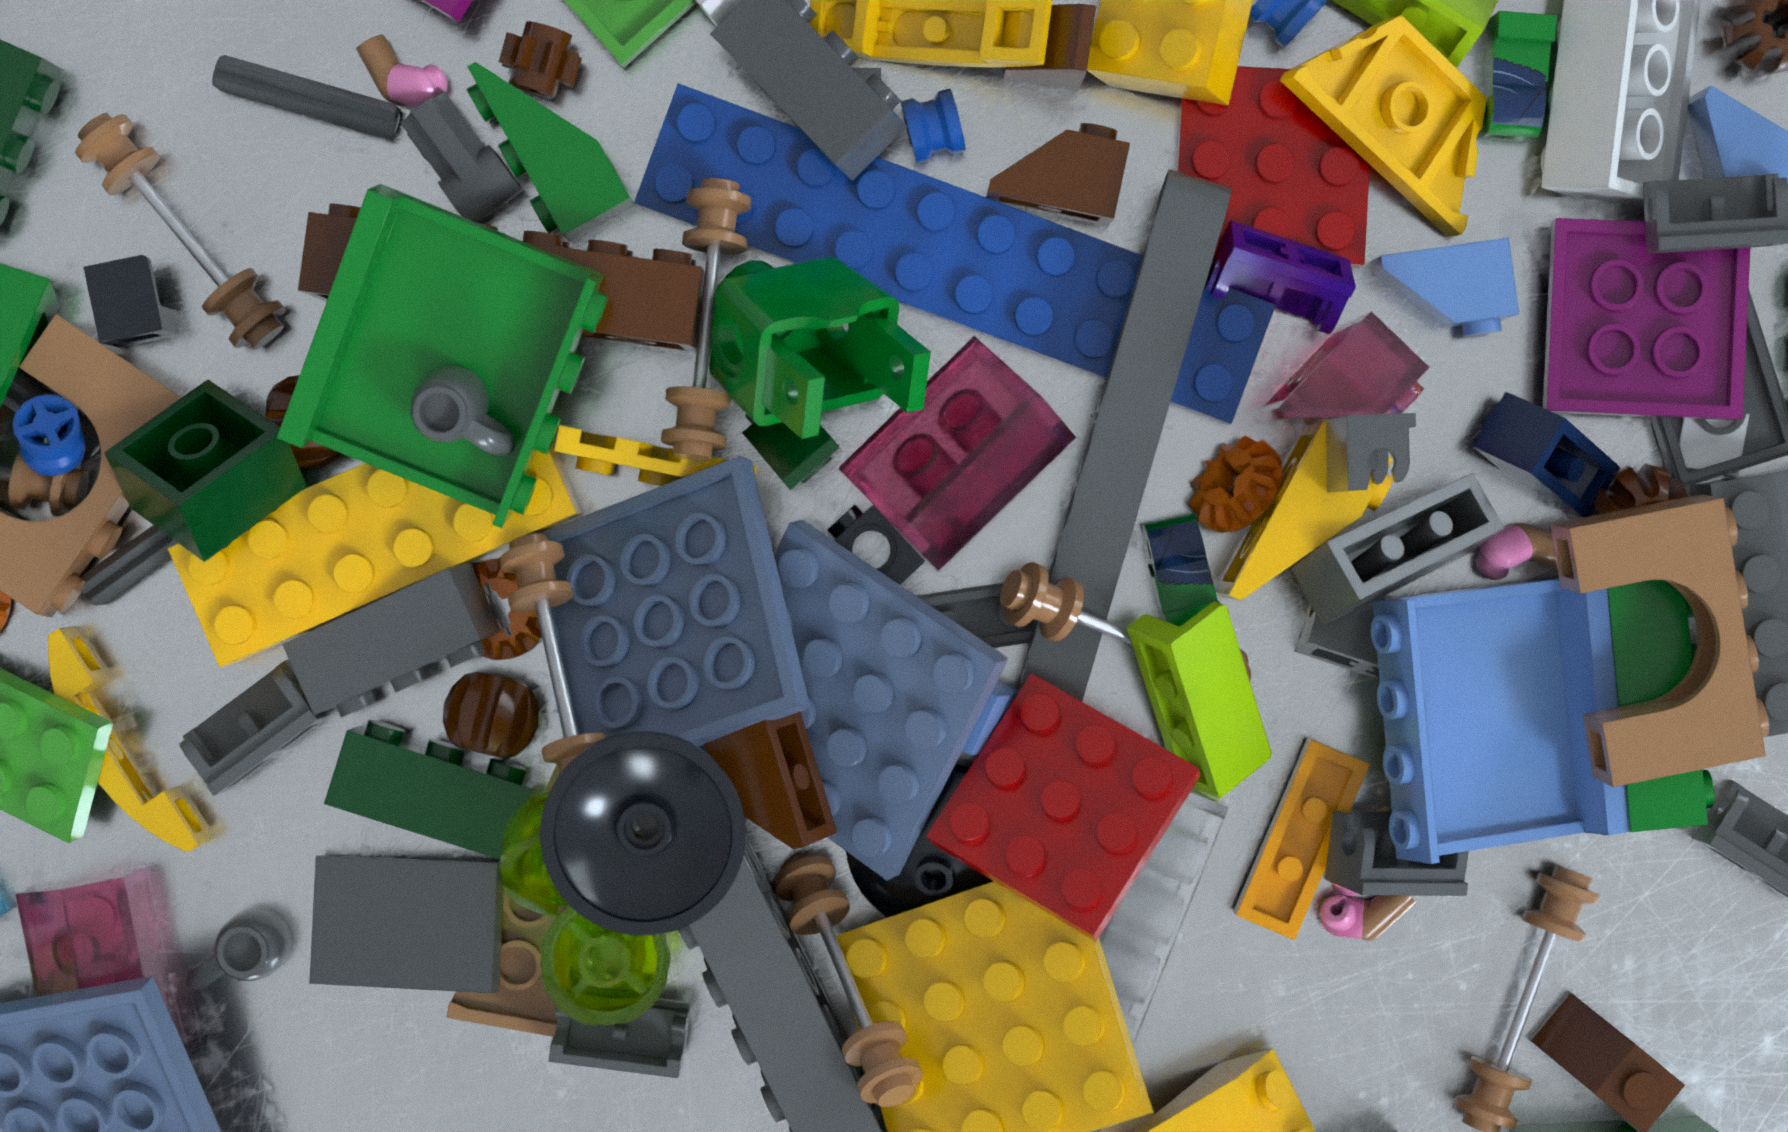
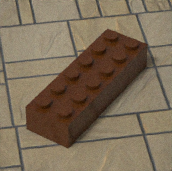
M330 203L328 214L308 212L298 291L322 301H327L361 207ZM481 224V225H484V226H486V227H489V228H491V229H494V230L498 231V227L491 226V225H486V224ZM524 231L523 242L604 274L598 292L608 295L604 312L595 332L592 333L583 329L581 337L696 353L705 271L701 266H696V260L692 259V254L667 249H653L651 260L633 257V251L627 250L628 246L621 243L589 240L587 250L569 248L570 243L562 241L563 236L538 231Z

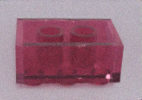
M1370 311L1340 325L1252 417L1261 425L1313 424L1321 421L1326 422L1328 419L1351 414L1402 413L1424 390V387L1417 380L1428 370L1429 366Z
M973 336L927 381L923 409L906 413L902 408H899L838 469L939 571L1050 464L1076 436L1036 390L978 338Z
M143 868L15 894L36 997L153 976L173 1020Z

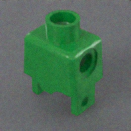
M823 257L776 268L762 260H750L736 266L725 276L715 290L709 358V373L711 377L757 425L769 426L783 422L801 439L819 435L822 412L875 400L883 394L906 413L923 409L931 351L897 325L899 302L896 298L835 257ZM848 323L847 332L844 330L842 324Z

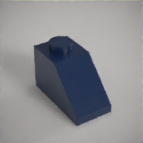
M1508 392L1504 393L1495 410L1485 419L1481 433L1473 445L1477 451L1501 471L1580 518L1589 517L1593 514L1595 510L1594 500L1599 487L1608 488L1614 479L1612 473L1620 469L1617 463L1565 417Z

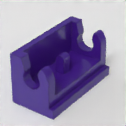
M1230 220L1210 266L1205 288L1211 290L1209 296L1221 300L1230 287L1276 304L1275 308L1311 319L1313 324L1318 325L1317 331L1330 335L1336 327L1356 285L1350 259Z

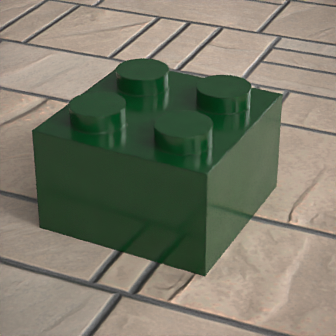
M208 379L104 452L130 508L204 562L229 546L232 541L307 487L290 444L277 438L280 427Z

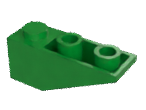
M477 62L467 66L476 83L466 90L485 122L495 117L508 138L498 144L514 175L519 178L527 173L539 195L529 201L547 233H552L559 229L562 236L570 242L635 205L599 141Z

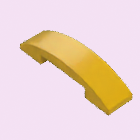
M811 0L810 7L817 16L809 24L822 38L833 30L860 59L956 67L1044 65L1053 0Z
M77 626L58 628L48 635V660L54 694L105 718L90 692L109 681L110 677ZM111 729L98 783L112 800L150 833L183 851L190 852L212 840L211 834L180 786L165 790L155 796L114 730Z

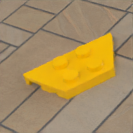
M1402 15L1387 18L1284 72L1280 81L1444 235H1462L1468 220L1467 215L1459 214L1465 178H1473L1475 176L1478 157L1476 138L1483 126L1487 97Z

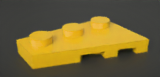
M559 425L554 449L556 452L577 456L575 469L613 476L615 464L639 468V482L659 486L677 480L678 476L686 477L727 461V459L712 457L709 461L680 459L672 456V448H663L639 441L584 432L580 429ZM753 465V469H754V473H755V477H756V481H757V476H758L759 467L756 466V465Z

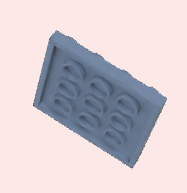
M737 456L539 533L545 534L548 541L559 542L563 545L565 556L554 565L557 580L571 583L574 596L569 601L550 608L578 734L603 733L607 738L625 732L654 731L680 737L700 747L705 743L760 721L777 720L810 708L752 460ZM543 639L545 654H546V658H547V663H548V668H549V672H550L551 682H552V686H553L554 696H555V700H556L557 710H558V714H559L560 724H561V728H562L563 738H565L566 736H565V732H564V728H563V723H562V719H561V714H560V710H559V705H558V701H557V696H556V692H555V688H554V683H553V679H552V674H551V670H550V665H549V661H548V656H547V652H546V648H545V643H544V639Z
M806 521L790 522L774 557L810 705L809 709L800 712L837 829L836 834L827 838L885 880H889L900 875L1009 658Z
M153 976L0 1003V1132H221Z

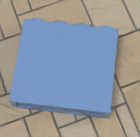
M1559 578L1372 600L1374 619L1371 623V639L1377 650L1380 684L1377 689V704L1384 721L1386 749L1383 754V768L1390 786L1392 814L1389 819V833L1395 845L1396 859L1434 864L1440 863L1439 856L1579 833L1615 835L1630 832L1626 786L1612 787L1593 777L1582 714L1618 707L1608 588L1580 594L1561 588Z

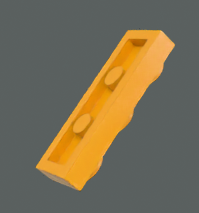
M1307 738L1233 911L1236 916L1290 939H1296L1326 868L1334 810H1351L1370 766L1369 763Z

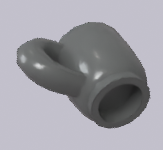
M446 365L433 370L417 384L410 399V416L415 428L424 437L442 443H453L465 438L480 449L495 456L509 455L514 451L515 440L513 433L502 423L487 415L489 395L483 381L473 371L461 366Z
M253 907L237 913L221 927L215 940V956L188 971L186 977L187 985L192 989L202 990L224 974L238 981H257L272 975L286 963L292 951V934L287 922L278 913L267 908Z

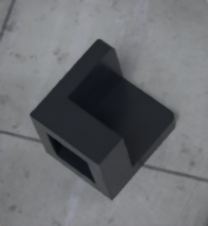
M138 255L83 267L99 343L118 347L178 334L173 309L160 305L152 263L149 257Z

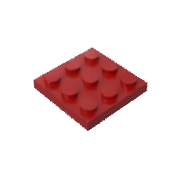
M1237 66L1229 105L1180 98L1176 171L1232 188L1213 259L1229 222L1232 220L1350 259L1351 266L1353 267L1365 265L1370 164L1280 81L1284 72L1290 69Z
M1031 673L926 837L934 846L1097 942L1201 774L1197 766Z

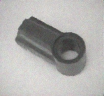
M445 91L422 102L410 111L406 119L400 123L421 155L430 163L441 180L437 183L462 217L480 223L523 191L490 144L485 147Z

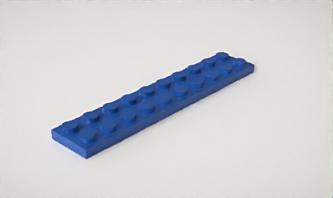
M677 84L634 201L636 206L696 228L698 210L686 203L688 190L701 188V181L708 178L727 179L740 184V192L750 196L752 199L751 210L737 215L735 230L736 233L747 239V247L792 264L823 257H835L896 298L900 304L1106 380L1141 260V254L876 157L852 181L801 128L685 85ZM1204 286L1170 404L1231 425L1276 304L1230 287L1221 300L1209 296L1211 290L1206 289Z

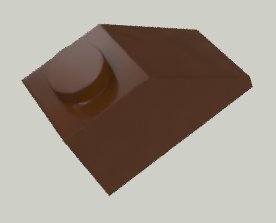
M1088 4L1052 5L1044 65L1005 67L1003 80L1078 91L1087 71L1096 6Z
M1081 123L1079 132L1065 130L991 178L986 197L1001 203L1110 225L1115 217L1130 143L1116 140L1118 131L1113 128L1091 123Z
M801 712L777 720H763L704 744L705 751L722 766L731 778L741 799L745 817L795 850L837 833Z
M1570 991L1563 996L1528 1038V1040L1640 1132H1647L1685 1086L1649 1054Z

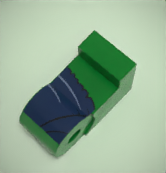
M1498 11L1489 19L1485 29L1483 94L1487 97L1482 126L1484 134L1538 138L1540 135L1546 107L1545 83H1548L1551 43L1555 41L1557 15Z
M1189 512L1143 523L1144 540L1150 563L1147 565L1160 619L1180 627L1214 601L1220 603L1217 599L1203 538L1195 514Z

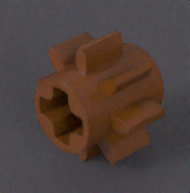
M526 21L522 37L507 32L498 62L502 63L503 67L512 69L508 83L517 89L547 98H555L559 83L574 87L582 58L579 57V53L569 50L573 36L560 29L532 21Z

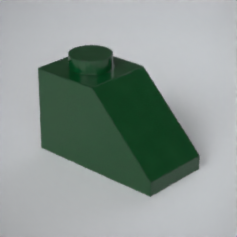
M745 414L751 425L742 434L783 483L793 492L797 491L842 452L840 446L821 425L819 435L801 439L783 422L769 426H759Z

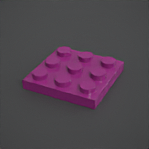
M1555 218L1552 220L1543 408L1553 413L1735 421L1743 419L1751 248L1646 254L1645 221Z

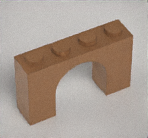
M57 314L53 317L19 368L75 404L90 419L97 432L101 448L99 474L87 497L74 509L57 518L44 521H25L0 506V591L36 615L51 618L57 610L64 613L73 605L85 586V580L80 578L94 556L102 559L108 554L122 532V527L117 525V523L129 507V504L104 452L182 398Z
M1700 494L1550 524L1561 588L1581 594L1642 581L1663 580L1677 589L1686 599L1692 609L1697 625V648L1693 662L1686 675L1673 689L1653 700L1582 714L1593 777L1612 787L1766 756L1763 737L1769 733V719L1763 702L1756 698L1752 673L1758 671L1759 659L1755 643L1750 635H1746L1742 609H1746L1748 606V591L1742 574L1735 570L1732 545H1735L1738 539L1737 524L1731 509L1727 506L1725 507L1724 498Z

